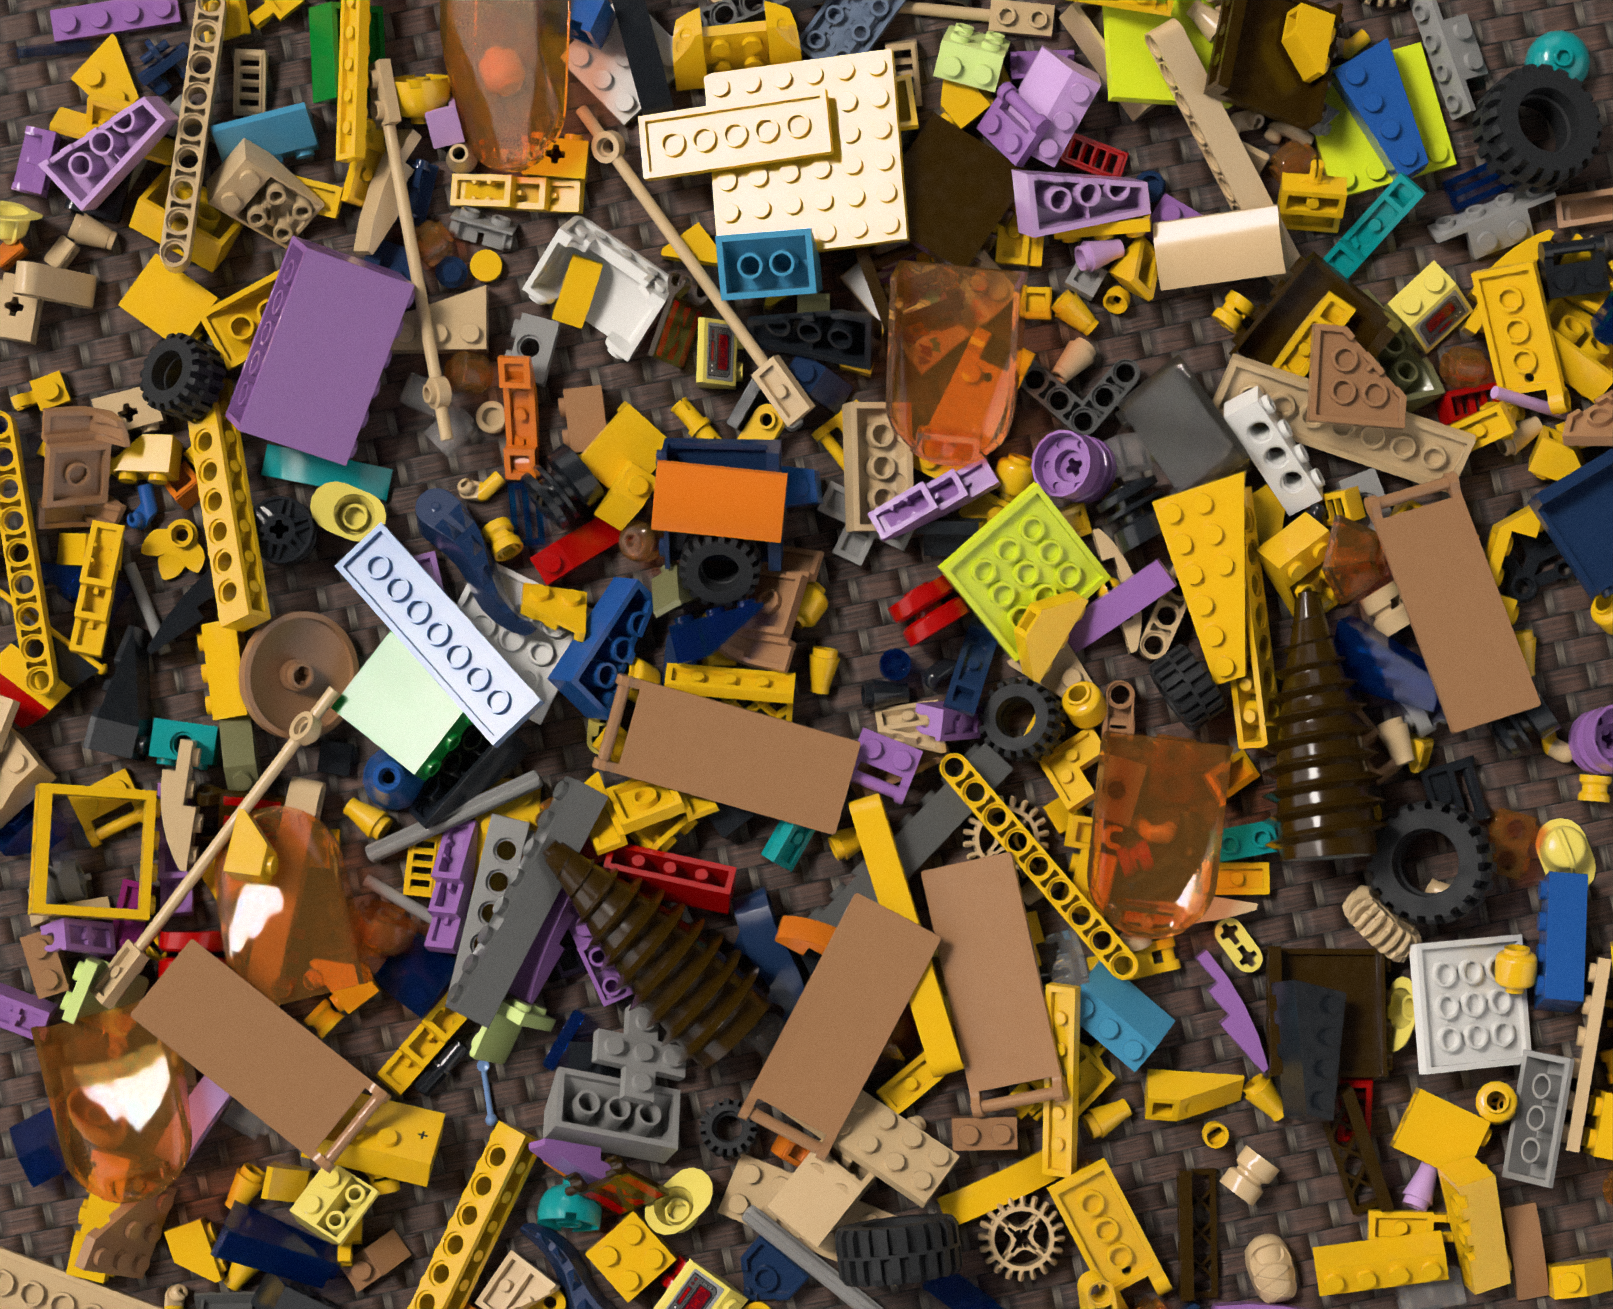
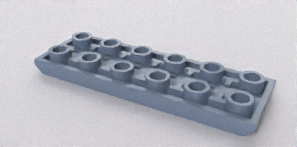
M826 0L799 37L801 52L811 59L870 52L907 0Z

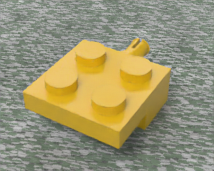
M1317 159L1311 161L1309 174L1282 172L1277 204H1279L1281 219L1286 229L1338 233L1347 198V177L1323 176L1325 164L1320 159L1318 160V166Z

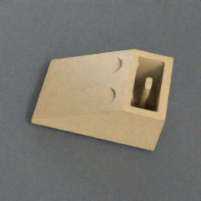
M246 138L242 139L206 181L208 204L285 249L288 248L292 236L297 237L324 207V202L271 153Z
M831 1147L824 1162L815 1158L816 1154L810 1151L766 1207L768 1211L815 1249L822 1244L874 1184L877 1178L834 1147Z

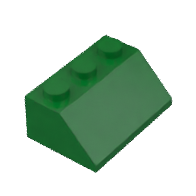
M331 1L309 8L313 103L337 105L341 2ZM370 5V54L368 56V66L378 59H386L382 6ZM367 88V104H370L372 101L370 91Z

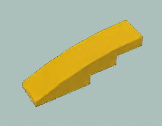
M452 173L450 205L494 210L583 214L585 182L581 180H551L546 177Z
M92 520L79 579L80 589L69 645L71 653L102 658L125 531L124 525Z
M448 992L375 1075L399 1097L468 1019L445 1007Z

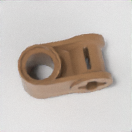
M1114 680L1106 686L1104 691L1107 714L1101 722L1100 737L1101 740H1106L1107 737L1127 738L1128 742H1133L1135 731V692L1132 685L1128 682ZM1118 685L1124 686L1128 691L1126 701L1120 704L1113 702L1111 698L1112 689ZM1123 725L1125 728H1111L1110 726Z

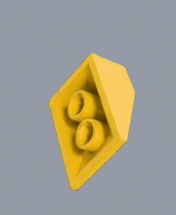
M279 270L198 313L214 346L221 353L220 357L224 359L228 371L245 363Z

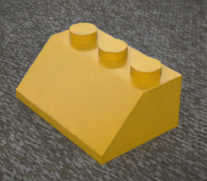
M168 166L138 198L129 227L160 244L172 169ZM202 186L191 261L213 273L229 253L244 224L208 204L207 188ZM182 187L177 191L176 197L182 200L188 199L192 196L193 190L189 187ZM178 218L172 223L171 228L176 231H182L187 228L189 221L184 218ZM172 250L173 252H176L179 255L184 256V252H182L181 250Z
M1551 299L1547 303V310L1563 379L1567 384L1576 389L1581 396L1595 403L1594 399L1603 395L1613 384V331L1567 299Z
M220 621L202 624V632L197 633V643L199 651H204L206 664H201L203 683H208L210 696H205L207 715H212L213 721L250 716L243 703L239 688V666L246 646L245 631L221 628Z

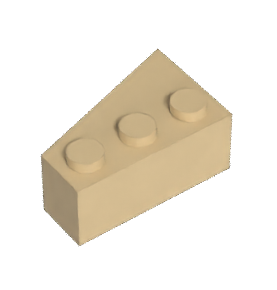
M486 285L429 304L438 354L489 353V289ZM417 309L405 312L402 317L404 322L402 332L398 338H394L390 350H392L393 354H425Z

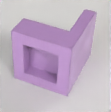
M454 96L448 100L449 106L425 113L434 149L465 142L464 131Z

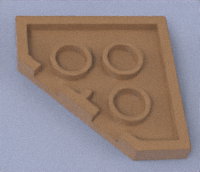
M1313 324L1306 422L1395 430L1405 429L1407 396L1384 373L1385 370L1369 352H1366L1354 338L1355 335L1347 326Z
M1613 389L1594 399L1595 405L1584 411L1576 409L1567 415L1562 434L1564 446H1613Z
M148 1181L140 1188L142 1194L132 1202L126 1200L109 1215L110 1221L101 1229L95 1227L86 1235L74 1266L85 1271L143 1279L145 1272L149 1268L156 1243L161 1237L168 1212L173 1206L177 1188L169 1184Z

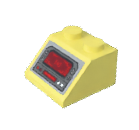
M1435 260L1384 306L1388 313L1403 324L1401 329L1425 354L1429 353L1473 312L1457 284Z
M698 317L696 372L698 388L736 389V381H743V362H737V350H744V347L725 320Z
M689 1259L653 1309H742L748 1298L723 1277Z

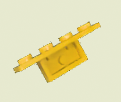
M91 91L87 98L86 114L60 107L50 122L49 130L80 139L86 133L109 121L111 117L133 103ZM163 137L144 159L168 166L171 165L176 140Z

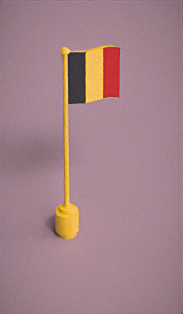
M0 588V597L12 605L11 596ZM28 609L25 615L37 623L39 617ZM51 627L59 676L57 689L49 695H36L27 689L24 681L18 639H16L0 653V695L21 702L13 722L21 728H25L47 715L73 688L97 672L100 675L106 674L108 671L107 664L102 665L88 655L71 653L69 651L70 640ZM35 640L31 643L29 647L30 654L34 658L40 657L43 654L44 645L40 640ZM40 672L35 677V685L40 690L45 689L49 684V676L46 672Z

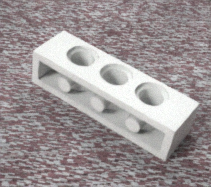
M1256 386L1224 403V419L1287 514L1291 516L1323 500L1325 480L1319 469H1313L1309 464V456L1301 443L1296 444L1293 440V432L1285 419L1280 420L1276 414V406L1269 394L1264 395L1260 388ZM1265 423L1266 426L1259 428L1255 427L1254 424ZM1274 447H1279L1283 450L1280 452H1273L1270 449ZM1289 472H1296L1299 475L1291 477L1286 474Z

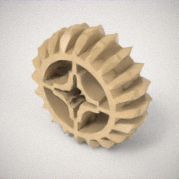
M999 796V798L1004 802L1003 796ZM1011 796L1009 805L1006 806L1011 812L1021 816L1019 821L1023 826L1029 825L1034 839L1043 849H1048L1049 844L1040 842V836H1048L1049 831L1038 830V826L1046 822L1045 818L1034 821L1032 817L1039 810L1034 807L1027 813L1025 809L1028 806V801L1023 800L1020 807H1016V796ZM994 807L989 810L987 820L992 826L1000 825L991 816L1004 812L1001 808ZM970 816L967 818L969 823L975 825L973 830L963 829V834L972 835V841L963 842V847L973 846L974 848L973 852L966 855L968 860L976 856L978 858L993 856L1004 851V848L1001 846L994 851V848L998 845V841L994 838L993 844L983 853L979 842V835L983 824L979 819L976 820ZM1014 832L1011 840L1013 845L1020 851L1023 849L1018 842L1020 832ZM1035 857L1038 860L1044 861L1042 857ZM1031 860L1029 868L1036 871L1038 867ZM1015 864L1020 876L1026 878L1027 875Z
M1360 885L1347 896L1346 901L1342 905L1345 916L1355 927V930L1372 946L1378 949L1380 953L1385 954L1387 958L1393 961L1404 963L1410 958L1409 953L1411 949L1409 944L1422 943L1419 931L1415 929V925L1409 922L1407 918H1399L1392 913L1390 906H1384L1379 900L1381 894L1378 891H1373L1370 886Z
M1035 1195L1031 1197L1030 1204L1025 1203V1196H1021L1019 1203L1015 1204L1010 1197L1008 1199V1206L1003 1207L1002 1204H997L999 1209L997 1214L993 1211L986 1213L992 1219L991 1223L985 1220L980 1221V1226L988 1229V1233H978L979 1240H988V1244L979 1247L980 1252L991 1251V1254L985 1258L986 1264L997 1260L998 1263L993 1270L998 1274L1003 1267H1006V1279L1012 1277L1013 1271H1018V1281L1022 1282L1024 1280V1272L1029 1271L1031 1279L1035 1280L1037 1277L1034 1269L1039 1267L1044 1275L1047 1274L1048 1270L1044 1263L1048 1261L1051 1265L1055 1266L1057 1264V1260L1051 1256L1052 1252L1057 1254L1063 1253V1249L1056 1246L1055 1242L1065 1241V1236L1055 1234V1231L1064 1228L1062 1222L1052 1224L1051 1221L1058 1216L1057 1211H1051L1046 1215L1045 1212L1049 1208V1203L1044 1201L1039 1208L1036 1207L1038 1197ZM1018 1211L1033 1213L1030 1218L1020 1225L1013 1224L1005 1219L1007 1215ZM1041 1219L1046 1224L1048 1231V1241L1045 1249L1033 1238L1034 1231ZM998 1226L1010 1237L1006 1250L1002 1255L998 1252L995 1245V1232ZM1010 1227L1015 1232L1020 1230L1021 1233L1022 1229H1028L1026 1235L1030 1243L1035 1247L1028 1243L1023 1245L1022 1241L1021 1245H1015L1017 1239L1008 1228ZM1022 1250L1031 1251L1039 1256L1027 1263L1010 1261L1013 1256L1015 1257Z

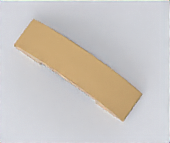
M1099 528L1092 530L1091 535L1099 561L1104 562L1113 559L1120 583L1132 576L1133 573L1123 554L1121 555L1115 543ZM1141 610L1133 615L1130 620L1120 624L1128 654L1134 653L1138 649L1142 627Z

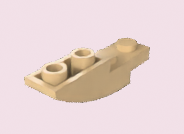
M180 739L176 770L162 769L161 812L164 831L171 854L180 871L191 870V865L197 862L199 846H194L196 833L202 832L204 814H199L200 806L188 805V799L194 798L196 790V780H191L193 767L199 766L201 758V748H196L197 740Z

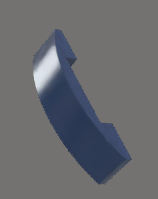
M974 612L943 707L974 717L997 645L996 639Z

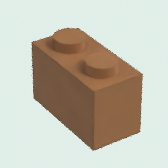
M601 385L563 389L564 398H558L560 417H566L568 429L562 430L563 443L571 448L576 455H580L607 425L603 388Z
M40 931L20 937L38 1000L74 989L75 984L65 951H45L47 945L53 944L54 934L52 936L41 935Z
M1015 1114L986 1115L980 1118H975L973 1115L951 1116L952 1150L1018 1149L1017 1116Z

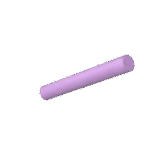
M1494 386L1490 392V396L1493 399L1566 420L1567 415L1572 412L1571 410L1568 413L1553 415L1548 401L1498 386Z

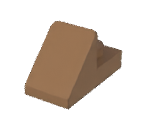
M393 1228L353 1256V1267H341L356 1291L359 1292L411 1256L412 1253Z

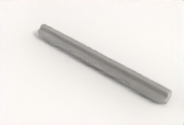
M536 770L530 771L475 796L428 829H425L417 822L368 844L365 847L367 857L370 861L377 862L541 788L543 786L542 778Z
M751 1205L743 1213L742 1220L851 1308L884 1309L859 1288L844 1285L839 1278V1272L756 1206Z

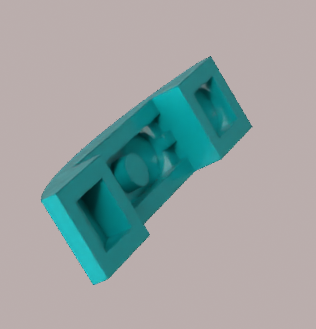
M1401 172L1323 259L1348 279L1425 195V192L1407 175Z
M267 444L261 475L318 487L329 482H342L366 491L380 500L387 501L393 469L348 460L345 466L293 448Z

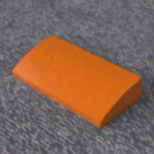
M658 460L651 530L781 543L788 473Z

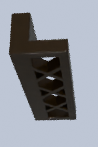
M1349 1082L1338 1085L1336 1096H1340L1342 1106L1337 1116H1334V1122L1331 1127L1328 1121L1321 1122L1351 1212L1354 1215L1377 1206L1381 1212L1393 1209L1394 1206L1355 1091ZM1344 1114H1346L1348 1122L1342 1120ZM1339 1124L1350 1128L1352 1132L1346 1146L1336 1142L1333 1136ZM1354 1143L1356 1144L1358 1151L1352 1149ZM1338 1148L1344 1150L1341 1157ZM1349 1153L1359 1157L1362 1162L1356 1175L1345 1171L1343 1166ZM1364 1172L1366 1173L1368 1181L1362 1178ZM1347 1177L1353 1179L1351 1186ZM1362 1183L1371 1188L1374 1198L1356 1204L1353 1194L1358 1184Z
M1176 1168L1179 1299L1181 1301H1194V1298H1218L1216 1168ZM1192 1175H1209V1188L1199 1198L1192 1191ZM1208 1195L1209 1207L1203 1202ZM1192 1196L1197 1200L1194 1204H1192ZM1199 1204L1209 1211V1221L1200 1230L1193 1224V1210ZM1209 1227L1210 1239L1204 1234ZM1193 1229L1197 1232V1234L1194 1237ZM1200 1236L1210 1244V1253L1201 1262L1193 1255V1243ZM1209 1260L1210 1271L1204 1266ZM1194 1261L1198 1264V1265L1195 1267V1269H1194ZM1201 1268L1210 1276L1211 1290L1194 1291V1275Z

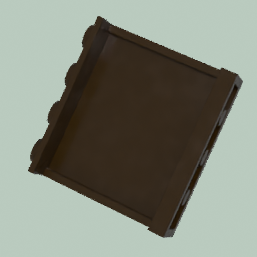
M1222 0L1204 94L1305 131L1320 123L1325 117L1327 106L1324 103L1326 92L1332 83V75H1330L1332 63L1338 53V46L1336 45L1337 35L1344 22V18L1341 16L1343 4L1339 2L1333 7L1328 8L1309 0ZM1300 3L1336 15L1334 22L1336 34L1328 52V57L1330 58L1329 68L1324 75L1311 83L1303 81L1281 42L1287 12Z
M934 113L903 157L910 241L907 242L959 273L957 282L961 284L967 274L971 277L975 274L982 262L979 259L980 255L984 250L990 252L999 237L995 233L1001 225L1006 228L1015 214V211L1012 209L1015 205L1011 169H1027L1015 166L1001 153Z
M1313 251L1306 259L1301 255L1289 269L1293 273L1287 283L1281 279L1270 292L1274 299L1268 306L1262 303L1250 317L1255 322L1248 330L1243 326L1231 341L1235 346L1229 354L1232 356L1233 353L1235 354L1238 351L1246 358L1272 366L1292 335L1328 291H1331L1356 308V311L1345 326L1350 329L1355 335L1354 338L1374 359L1401 329L1403 324ZM1309 371L1305 375V378L1309 379Z
M1268 946L1265 949L1267 1078H1280V1074L1283 1073L1282 1059L1278 1057L1277 1044H1281L1279 1024H1275L1274 1011L1277 1010L1276 995H1272L1271 983L1288 980H1298L1346 993L1338 1078H1385L1387 1071H1392L1393 1066L1392 1051H1387V1038L1392 1036L1391 1019H1386V1006H1391V988L1385 987V974H1390L1391 969L1390 958L1380 953L1378 949L1281 948V946Z

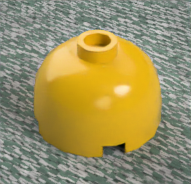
M414 74L394 77L400 115L411 118V124H426V112L448 105L451 90L449 75L426 74V76L415 77Z

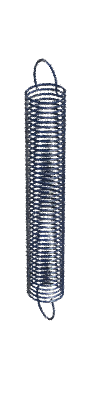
M85 40L83 44V41H81V44L80 41H70L68 45L67 42H62L60 45L59 43L40 44L38 48V45H36V48L35 45H32L31 48L28 46V49L27 46H17L18 54L16 57L18 59L21 57L22 59L33 56L41 57V55L42 57L49 56V54L54 56L57 54L64 55L65 53L73 54V52L74 54L81 53V51L82 53L89 52V50L91 52L92 42L91 45V40Z

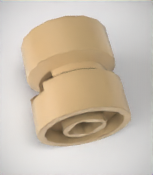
M1394 580L1359 601L1366 614L1375 617L1376 620L1373 625L1382 639L1391 636L1410 624Z
M1246 1145L1237 1156L1238 1167H1229L1219 1182L1248 1204L1254 1206L1263 1194L1261 1184H1269L1280 1170Z

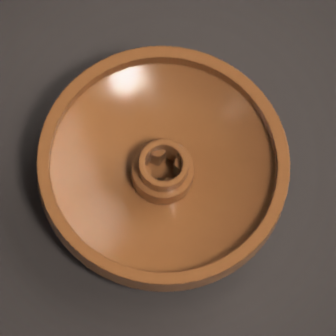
M290 611L278 614L264 622L253 633L243 651L239 666V688L243 703L252 719L262 729L274 736L290 739L289 728L292 721L301 712H310L329 686L340 693L332 705L336 702L359 672L357 654L346 632L330 618L308 611ZM332 705L320 719L322 722L320 736L333 730L344 719L331 708Z

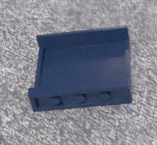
M665 438L662 450H657L656 468L658 460L782 472V440ZM664 531V538L659 540V556L665 557V569H670L672 560L681 559L684 541L687 536H690L689 533ZM783 533L781 543L756 541V543L760 542L762 562H768V571H781L784 558ZM712 555L704 559V561H734L725 555Z
M1613 448L1536 493L1528 501V505L1591 600L1599 595H1602L1605 599L1613 594Z

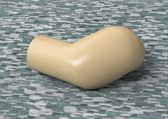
M1250 110L1235 112L1230 117L1238 135L1243 131L1259 129L1264 124V116Z

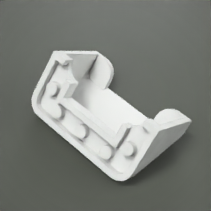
M574 216L558 229L522 290L527 292L529 298L539 305L552 304L558 299L572 254L603 263L585 321L608 336L605 343L608 347V352L612 356L628 362L662 315L669 295V274L589 219L582 216Z

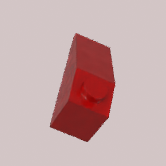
M597 517L538 552L530 560L546 585L552 586L630 535L625 528L620 531Z

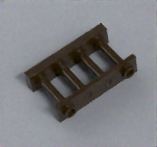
M911 243L880 255L876 253L870 255L867 246L854 248L890 345L901 341L899 332L905 331L904 327L951 309L956 320L962 318L960 309L965 308L961 294L959 290L952 291L940 261L933 258L936 268L888 285V283L881 284L877 273L883 271L882 267L923 251ZM941 279L947 298L899 315V313L892 314L888 302L894 301L893 297Z

